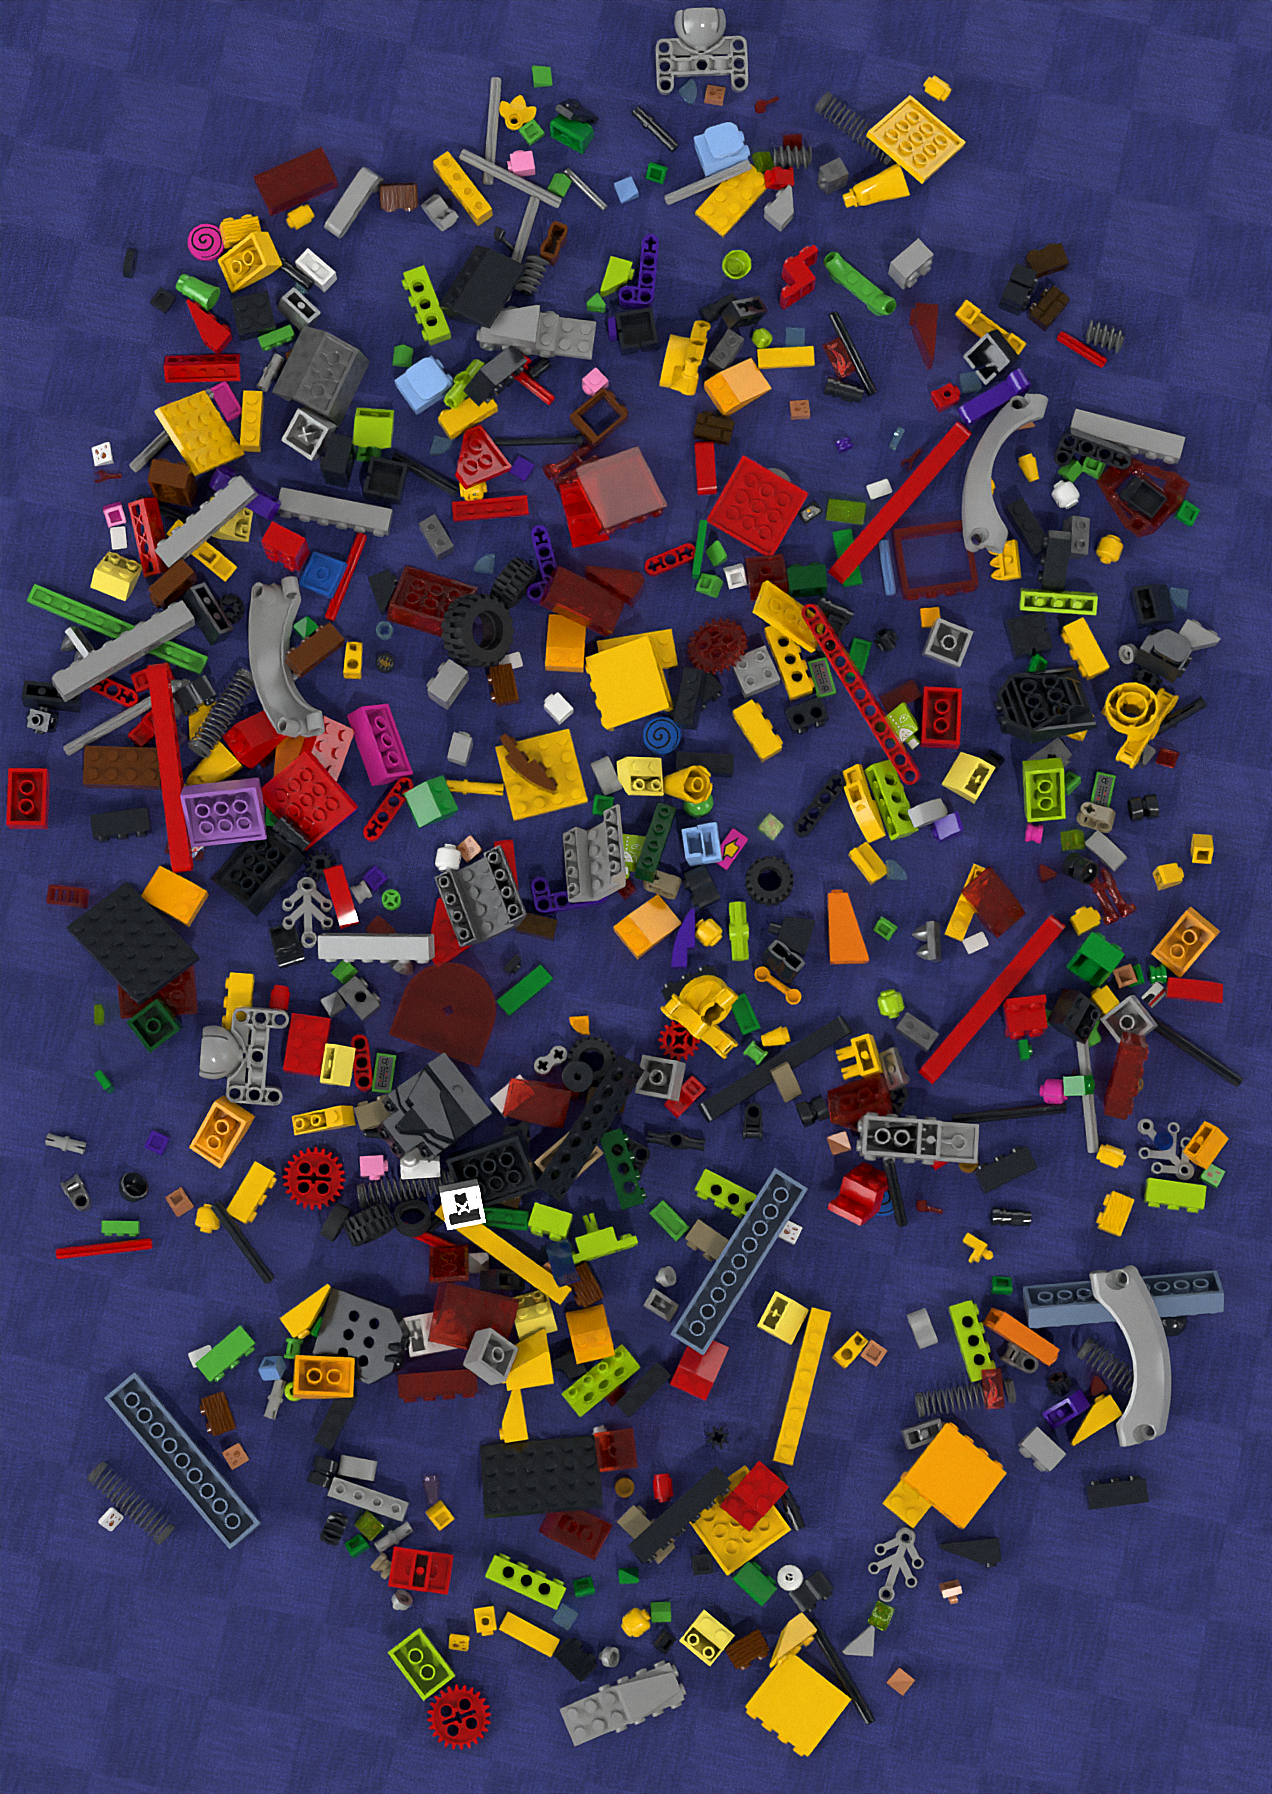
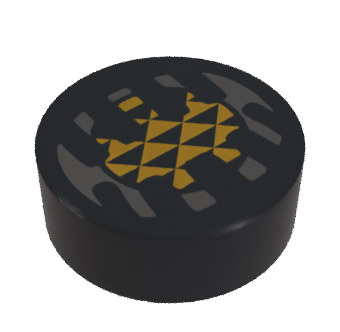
M389 654L379 655L376 659L378 671L384 674L393 671L395 667L394 658Z

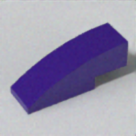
M695 909L689 911L678 931L672 953L671 969H687V950L695 949Z

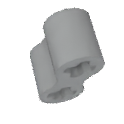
M608 756L590 764L604 796L622 789V785L618 781V776Z
M555 1046L547 1056L538 1058L534 1063L535 1072L540 1076H546L554 1066L564 1064L567 1060L566 1049L562 1046ZM556 1051H558V1053L563 1052L561 1060L559 1058H554ZM541 1062H542V1064H546V1063H547V1065H546V1069H547V1070H545V1071H544L543 1069H540V1070H539V1067H540V1066H539V1063H541Z
M925 1308L906 1315L919 1349L938 1343Z
M341 1455L337 1474L374 1481L377 1461Z

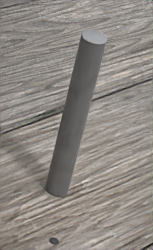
M570 168L564 171V174L602 211L607 209L608 205Z

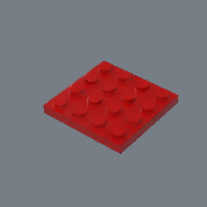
M743 455L706 520L718 529L772 559L809 493Z
M309 749L305 750L261 788L263 802L278 820L285 814L289 818L288 821L294 822L293 825L299 828L311 841L305 851L358 808L356 803Z

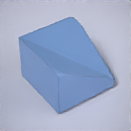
M631 176L614 183V189L621 204L639 197L638 190Z
M282 1356L264 1357L258 1371L264 1381L279 1380L286 1369V1364Z

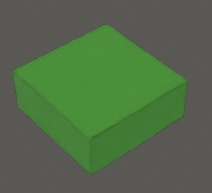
M534 119L518 129L529 146L545 135Z

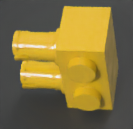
M869 1033L850 1039L851 1046L836 1050V1054L839 1055L837 1056L839 1062L854 1056L856 1057L857 1064L841 1068L845 1080L857 1075L869 1078L884 1073L874 1036Z

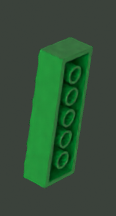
M1091 932L1066 966L1068 970L1095 988L1100 987L1125 955L1121 947L1114 943L1111 945L1105 941L1106 937L1099 932H1096V934Z

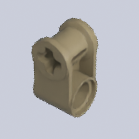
M1091 802L1082 804L1081 812L1076 817L1077 822L1081 826L1103 833H1108L1112 830L1116 814L1113 809Z
M657 870L654 882L643 881V886L649 892L656 893L667 899H675L682 880L675 875Z

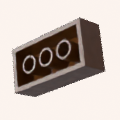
M164 458L152 459L147 481L154 497H157V501L193 508L198 486L190 466L184 462L170 463L169 460Z
M85 746L83 785L86 788L162 790L157 748Z

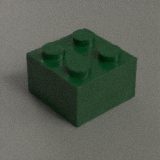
M813 562L809 566H802L801 564L790 565L786 571L787 595L792 598L826 595L827 577L825 564Z
M161 997L154 1000L126 1022L149 1053L184 1028Z

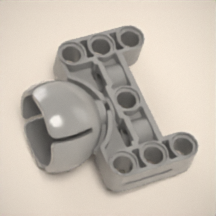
M690 8L685 11H677L674 25L679 38L660 39L656 44L658 92L662 95H669L673 91L674 77L730 75L733 91L738 93L745 91L748 86L747 42L742 36L723 37L726 28V17L723 9ZM735 41L742 42L743 48L741 50H736L733 47ZM667 44L669 51L662 53L659 50V46ZM676 56H690L687 58H676ZM699 61H704L707 64V68L699 70L696 64ZM734 61H743L744 67L742 69L735 68ZM661 63H668L670 69L666 72L661 71L659 67ZM736 79H742L745 85L742 88L736 87L734 83ZM663 81H667L671 87L665 91L661 89L660 84Z
M240 1006L233 1011L230 1031L215 1025L203 1027L199 1076L207 1079H219L226 1076V1096L231 1102L272 1106L280 1104L283 1098L281 1089L277 1086L265 1085L270 1028L280 1029L286 1027L289 1022L288 1013L282 1009ZM244 1011L247 1014V1018L240 1021L236 1018V1013ZM260 1012L264 1013L266 1020L258 1022L255 1019V1015ZM283 1014L286 1020L284 1023L278 1024L275 1021V1016ZM249 1028L252 1029L251 1043H248ZM255 1051H260L263 1054V1058L256 1061L253 1059L252 1054ZM247 1067L249 1068L248 1081L245 1082V1073ZM237 1088L241 1094L234 1098L229 1092L231 1089ZM251 1090H258L260 1096L257 1099H252L249 1096ZM271 1091H276L279 1093V1098L273 1101L269 1099L268 1094Z

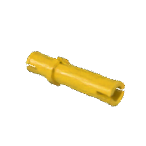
M464 779V781L446 780L451 792H463L465 795L467 793L503 796V783L471 782L468 779Z

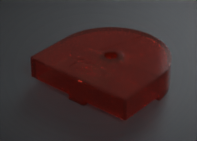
M458 963L434 964L417 973L408 983L389 1035L440 1054L445 1052L448 1057L479 1068L496 1023L497 1003L495 995L488 982L473 969ZM450 1005L452 1006L453 1014L446 1016L444 1009Z

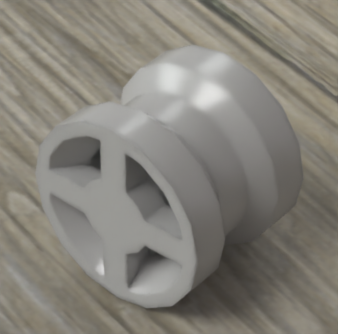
M364 880L359 885L350 887L359 904L365 898L373 897Z

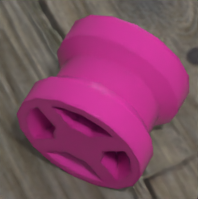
M1027 823L1025 841H1035L1040 844L1043 825L1035 826L1032 823Z

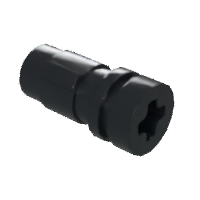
M730 293L713 304L709 303L706 307L700 308L698 312L702 321H706L709 324L717 321L732 301L737 300L735 295Z
M828 377L824 395H832L834 398L837 396L841 400L850 403L853 401L861 402L864 392L863 388Z
M820 595L816 603L824 615L835 616L847 621L846 625H849L854 614L853 611L832 602L830 598L827 600L823 595Z
M284 814L272 829L276 833L279 832L280 837L283 836L286 841L302 853L310 845L311 841L299 828L293 825L294 822L288 821L289 818Z
M992 1206L990 1225L1029 1227L1031 1224V1211L1009 1210L1005 1207L999 1209V1207Z

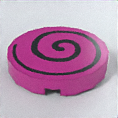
M201 224L190 232L188 248L196 259L213 261L223 253L224 245L220 229L216 226Z

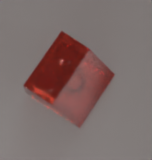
M783 554L745 558L750 601L757 600L762 583L766 580L788 595V579Z
M633 1428L594 1433L599 1472L638 1468Z

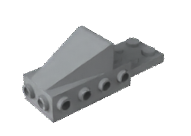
M540 305L522 308L509 306L508 308H502L490 329L481 327V329L477 330V340L480 342V348L489 351H504L512 345L523 355L532 354L545 358L557 355L592 360L596 322L563 318L552 311L541 313Z
M867 1113V1115L861 1117V1120H858L857 1131L861 1133L860 1140L857 1139L856 1151H859V1156H864V1160L874 1161L878 1157L884 1158L883 1161L891 1158L894 1162L895 1159H901L903 1163H914L919 1160L922 1161V1164L934 1165V1162L937 1161L977 1164L979 1124L937 1121L935 1117H925L923 1120L917 1119V1116L910 1115L905 1116V1118H898L896 1114H886V1117L878 1116V1113Z
M662 1660L653 1664L654 1668L651 1670L641 1669L635 1672L636 1676L630 1679L628 1676L622 1677L617 1680L618 1684L611 1687L610 1684L598 1688L599 1692L560 1708L574 1746L613 1730H616V1733L627 1729V1724L634 1723L637 1725L646 1721L645 1717L650 1714L655 1717L664 1713L663 1709L669 1706L671 1709L681 1706V1701L685 1700L683 1695H686L683 1684H678L676 1676H679L675 1665L671 1666L669 1662L665 1663Z

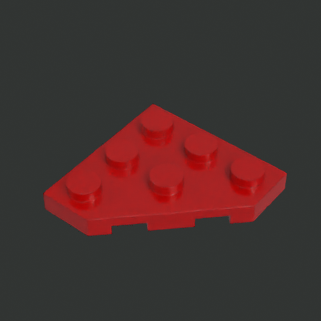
M481 424L465 431L455 473L456 478L465 490L511 470L512 466Z
M442 897L437 899L431 934H434L435 957L431 960L439 969L473 945L459 946Z

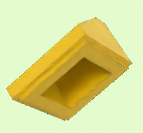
M441 1500L425 1512L439 1531L455 1519Z
M450 1634L449 1649L468 1651L470 1637L467 1635Z

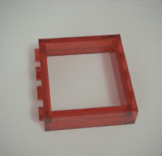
M962 520L893 530L892 537L903 600L916 601L919 600V597L932 599L940 594L952 596L956 592L964 591V593H969L978 589L979 581L974 552H970L967 549L971 580L913 589L908 587L901 540L963 532Z

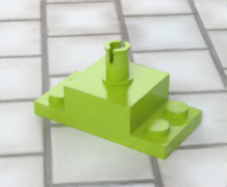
M594 1213L589 1214L591 1222H589L587 1215L582 1216L587 1234L575 1238L579 1253L576 1254L573 1251L564 1254V1258L561 1259L563 1268L565 1269L638 1246L637 1237L627 1234L621 1236L620 1241H617L613 1226L601 1230L598 1229Z

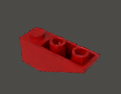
M187 299L188 308L204 345L214 353L220 354L233 339L230 333L231 329L225 324L220 325L216 322L217 318L210 312L206 314L199 303L196 301L192 303Z

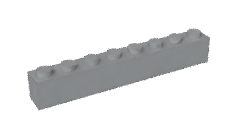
M182 600L178 603L174 602L165 611L155 613L148 621L138 623L131 631L121 633L116 640H110L99 650L89 652L84 659L76 660L67 669L57 671L52 677L53 685L63 700L67 702L193 627L195 619Z

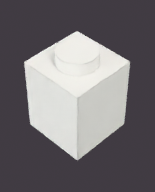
M558 692L555 695H549L544 701V709L559 725L573 713V708Z

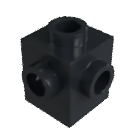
M39 705L38 708H31L27 715V727L34 729L33 732L39 734L56 732L59 713L49 711L50 708Z

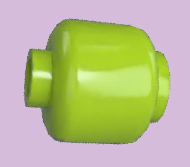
M895 989L880 992L877 1002L881 1015L888 1016L889 1019L900 1016L899 1012L904 1010L901 993L895 991Z

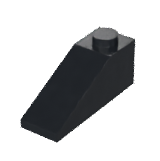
M999 1538L938 1544L939 1549L979 1564H985V1567H995L997 1562H1001Z

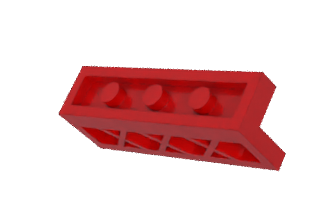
M241 355L165 356V383L241 381Z
M157 497L143 498L128 503L144 578L166 573L170 568L154 551L158 547L157 544L166 538ZM137 505L140 506V515L136 512L135 506ZM141 524L144 525V534L140 530ZM145 543L148 544V547H149L148 552L145 551V548H144ZM150 561L152 562L154 571L151 572L148 566Z

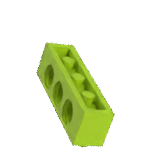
M423 265L404 272V279L401 281L404 290H409L411 295L408 297L411 307L416 308L415 318L417 323L423 326L424 330L421 333L424 341L428 340L430 346L451 339V332L439 307L440 304L425 266ZM418 286L424 288L422 292H415L414 289ZM424 303L430 304V307L428 309H422L421 305ZM430 320L437 322L434 326H429L427 323Z
M1021 588L1019 608L1026 611L1096 615L1098 596L1097 593L1061 592Z
M886 760L875 763L865 769V774L890 840L910 836L919 829L914 828L908 813V810L911 809L910 803L906 798L904 787L891 761Z
M707 1169L704 1170L694 1190L699 1198L706 1201L709 1198L715 1201V1206L723 1210L725 1207L732 1210L731 1214L738 1218L746 1215L745 1206L748 1203H753L757 1197L756 1194ZM714 1185L720 1186L721 1194L713 1195L711 1187ZM731 1194L737 1195L739 1202L737 1204H730L728 1196Z
M972 1300L949 1306V1314L970 1383L985 1379V1373H994L996 1366L988 1355L991 1352L988 1341L984 1342L982 1334L985 1333L982 1322L979 1323L976 1316L979 1315L977 1304H973ZM964 1317L972 1319L971 1327H965L962 1324ZM969 1336L977 1337L978 1344L976 1346L969 1345ZM976 1354L983 1356L984 1362L982 1365L974 1363V1356Z
M622 1344L614 1350L615 1356L604 1358L562 1393V1396L579 1417L584 1415L641 1368Z
M502 1553L499 1556L494 1555L485 1575L486 1578L557 1610L566 1590V1587L563 1586L564 1582L556 1578L553 1581L546 1579L547 1574L539 1570H535V1573L527 1570L528 1565L519 1561L516 1565L510 1562V1557ZM507 1566L514 1569V1575L511 1578H506L503 1575V1570ZM523 1575H530L532 1577V1584L530 1586L522 1585L521 1578ZM542 1583H547L550 1586V1592L546 1595L539 1592V1586Z

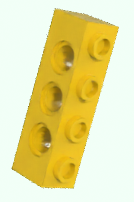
M448 151L433 161L435 172L477 226L493 216L491 206Z
M772 625L765 627L764 634L790 701L812 694V688L815 686L812 678L807 676L806 670L808 668L805 660L800 658L799 653H801L799 644ZM785 639L789 644L782 647L778 644V641ZM791 656L795 659V662L788 664L785 658ZM793 674H799L801 675L802 680L796 682L792 679L791 676Z

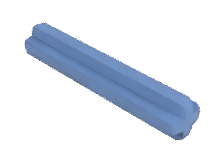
M881 540L878 542L885 593L886 595H894L896 588L888 540Z

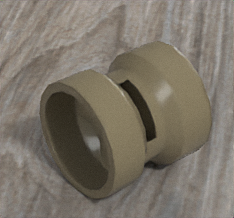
M382 1552L371 1565V1568L374 1571L381 1572V1577L386 1580L390 1575L392 1561L389 1562L388 1556Z

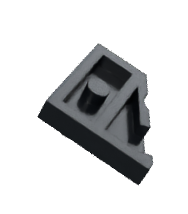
M573 98L558 103L555 108L557 112L570 120H578L585 123L589 120L592 124H596L599 119L598 116L582 107L581 103Z

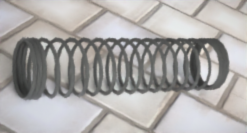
M830 92L825 93L817 103L815 111L820 113V115H824V119L829 118V122L834 121V126L838 125V129H843V133L848 132V137L852 136V140H857V144L862 143V148L866 147V151L871 150V155L876 154V158H880L883 164L889 166L894 160L888 154L884 160L882 158L885 152L877 157L881 148L873 153L876 146L874 144L868 149L872 142L871 140L863 146L867 136L859 142L861 135L866 131L870 123H867L860 135L854 139L856 132L864 124L865 119L860 122L851 135H849L851 129L861 116H858L851 127L845 131L847 124L853 119L856 112L840 128L842 121L848 116L851 108L847 110L841 121L835 124L837 118L842 114L847 105L841 108L832 121L830 120L840 107L842 101L826 117L828 110L834 105L837 97L830 103L833 94ZM828 106L827 110L821 114V112Z
M243 668L237 670L234 678L231 679V683L228 684V688L224 689L225 693L221 694L222 698H218L215 707L211 708L212 712L208 713V717L205 718L202 727L198 728L199 732H196L195 737H192V740L188 743L189 748L199 756L204 758L210 756V749H214L212 744H218L215 739H221L218 734L224 735L223 730H227L226 725H231L229 720H234L232 715H237L235 710H240L238 705H244L241 700L246 701L245 695L250 696L249 691H253L252 686L255 687L250 671ZM239 681L245 683V684L248 685L251 689L246 688V687L243 686ZM232 684L235 689L230 688L229 685ZM236 686L242 688L248 694H245L244 692L240 691ZM233 691L239 693V694L242 695L245 699H243V698L237 696ZM223 694H226L229 699L223 698ZM230 696L236 698V699L239 700L242 704H240V703L234 701ZM226 700L233 703L239 709L231 706L228 702H226ZM216 704H219L223 709L216 707ZM222 705H224V706L230 708L232 711L235 712V714L232 713V712H230V711H228V710H227L225 707H223ZM213 709H216L220 714L213 712ZM219 710L227 713L231 718L225 716ZM210 714H213L217 719L210 717ZM216 715L222 717V718L225 719L228 723L222 721V720L219 719ZM206 719H210L214 724L207 722ZM213 720L219 722V723L222 724L225 728L219 726V725L216 724ZM203 724H207L209 728L204 727ZM210 725L216 727V728L219 729L222 733L216 731V730L213 729ZM203 728L206 733L200 732V729ZM207 730L213 732V733L216 734L219 738L213 736V735L210 734ZM197 733H200L203 738L197 737ZM204 735L208 736L209 738H211L212 740H214L216 743L210 741V740L207 739ZM201 740L208 743L210 746H212V748L204 744Z
M447 1168L449 1184H454L451 1172ZM442 1169L443 1186H444V1185H445V1181H446V1185H448V1181H447V1177H446L445 1170ZM399 1177V1195L396 1180L393 1178L394 1197L389 1179H387L388 1198L383 1180H381L382 1200L377 1182L375 1181L376 1202L371 1183L369 1182L370 1203L364 1183L357 1184L360 1207H367L366 1200L368 1206L371 1207L372 1199L374 1204L378 1205V1197L380 1203L384 1204V1195L389 1204L390 1193L393 1202H396V1192L399 1201H402V1190L405 1199L408 1200V1188L411 1198L414 1199V1186L418 1198L421 1197V1188L423 1195L427 1196V1186L430 1195L433 1196V1185L436 1194L439 1195V1183L442 1186L441 1179L436 1177V1188L434 1177L430 1178V1190L428 1179L424 1178V1191L421 1178H418L419 1193L415 1179H412V1195L409 1180L405 1179V1193L402 1179Z
M1092 1336L1089 1337L1076 1354V1357L1078 1356L1079 1359L1083 1360L1088 1355V1353L1096 1346L1095 1350L1093 1351L1092 1355L1090 1356L1086 1364H1088L1092 1360V1358L1101 1350L1097 1359L1091 1366V1368H1093L1096 1365V1363L1106 1354L1102 1363L1096 1370L1098 1372L1101 1369V1367L1107 1362V1360L1112 1356L1110 1362L1108 1363L1107 1367L1101 1375L1103 1376L1105 1372L1111 1367V1365L1117 1360L1115 1366L1108 1375L1107 1379H1109L1110 1376L1115 1372V1370L1122 1364L1120 1370L1113 1379L1112 1383H1114V1381L1119 1377V1375L1127 1368L1125 1374L1123 1375L1122 1379L1117 1385V1387H1119L1123 1380L1132 1372L1127 1383L1122 1388V1391H1124L1128 1384L1134 1379V1369L1129 1371L1130 1365L1124 1367L1125 1361H1122L1118 1364L1120 1360L1119 1357H1117L1112 1362L1115 1354H1111L1107 1358L1109 1350H1106L1102 1354L1104 1346H1101L1097 1350L1099 1342L1095 1343L1092 1346L1095 1339H1093ZM1132 1385V1387L1130 1388V1390L1127 1392V1395L1132 1391L1133 1385Z
M1012 1378L1006 1379V1382L1002 1379L1001 1386L999 1381H997L1001 1397L1003 1398L1002 1403L1005 1404L1003 1382L1006 1387L1009 1403H1015L1016 1394ZM985 1382L983 1383L982 1388L981 1385L977 1383L976 1389L974 1385L971 1384L970 1391L968 1386L965 1385L964 1392L961 1386H959L958 1394L954 1387L952 1388L951 1393L950 1390L946 1388L945 1394L943 1390L940 1389L939 1396L937 1391L934 1390L933 1398L931 1392L928 1391L927 1399L924 1392L916 1393L915 1400L918 1416L920 1418L925 1417V1407L922 1395L925 1399L928 1416H930L929 1395L932 1401L934 1415H936L935 1393L938 1399L941 1414L943 1413L941 1404V1392L943 1394L947 1413H949L947 1390L951 1399L953 1412H955L953 1390L956 1394L959 1411H961L960 1390L962 1392L965 1410H967L966 1388L969 1394L971 1408L974 1409L972 1400V1387L975 1392L978 1408H980L978 1397V1385L982 1394L983 1403L985 1407L986 1403L983 1394L984 1385L986 1386L987 1392L989 1393L990 1384L989 1389Z
M102 1461L89 1474V1476L87 1477L88 1482L92 1483L93 1486L99 1483V1485L97 1486V1490L103 1488L102 1494L108 1492L106 1498L108 1499L112 1497L111 1503L117 1501L116 1507L122 1505L120 1511H124L125 1509H127L125 1512L126 1516L132 1513L130 1515V1520L136 1517L134 1524H137L141 1521L139 1528H143L146 1525L143 1532L146 1533L150 1530L148 1537H151L155 1534V1536L153 1537V1541H155L157 1545H160L172 1533V1531L175 1529V1526L172 1525V1523H170L156 1538L158 1533L168 1522V1520H166L155 1532L151 1534L156 1525L164 1517V1515L161 1516L150 1528L147 1529L149 1524L159 1513V1511H157L145 1524L142 1525V1523L151 1513L154 1507H152L140 1520L137 1521V1519L140 1517L143 1511L150 1504L147 1503V1505L142 1510H140L135 1516H133V1514L138 1509V1507L143 1503L145 1498H143V1500L135 1508H133L129 1513H127L131 1506L134 1504V1502L140 1496L139 1494L130 1504H128L123 1509L126 1502L135 1493L136 1490H134L124 1501H122L118 1505L119 1501L122 1499L125 1493L131 1488V1486H129L119 1497L113 1500L117 1493L121 1490V1488L126 1484V1481L110 1496V1492L113 1490L116 1484L122 1479V1477H120L108 1490L104 1492L108 1484L117 1475V1473H115L103 1486L100 1487L101 1483L112 1471V1469H110L105 1476H103L98 1482L95 1483L100 1474L108 1466V1464Z

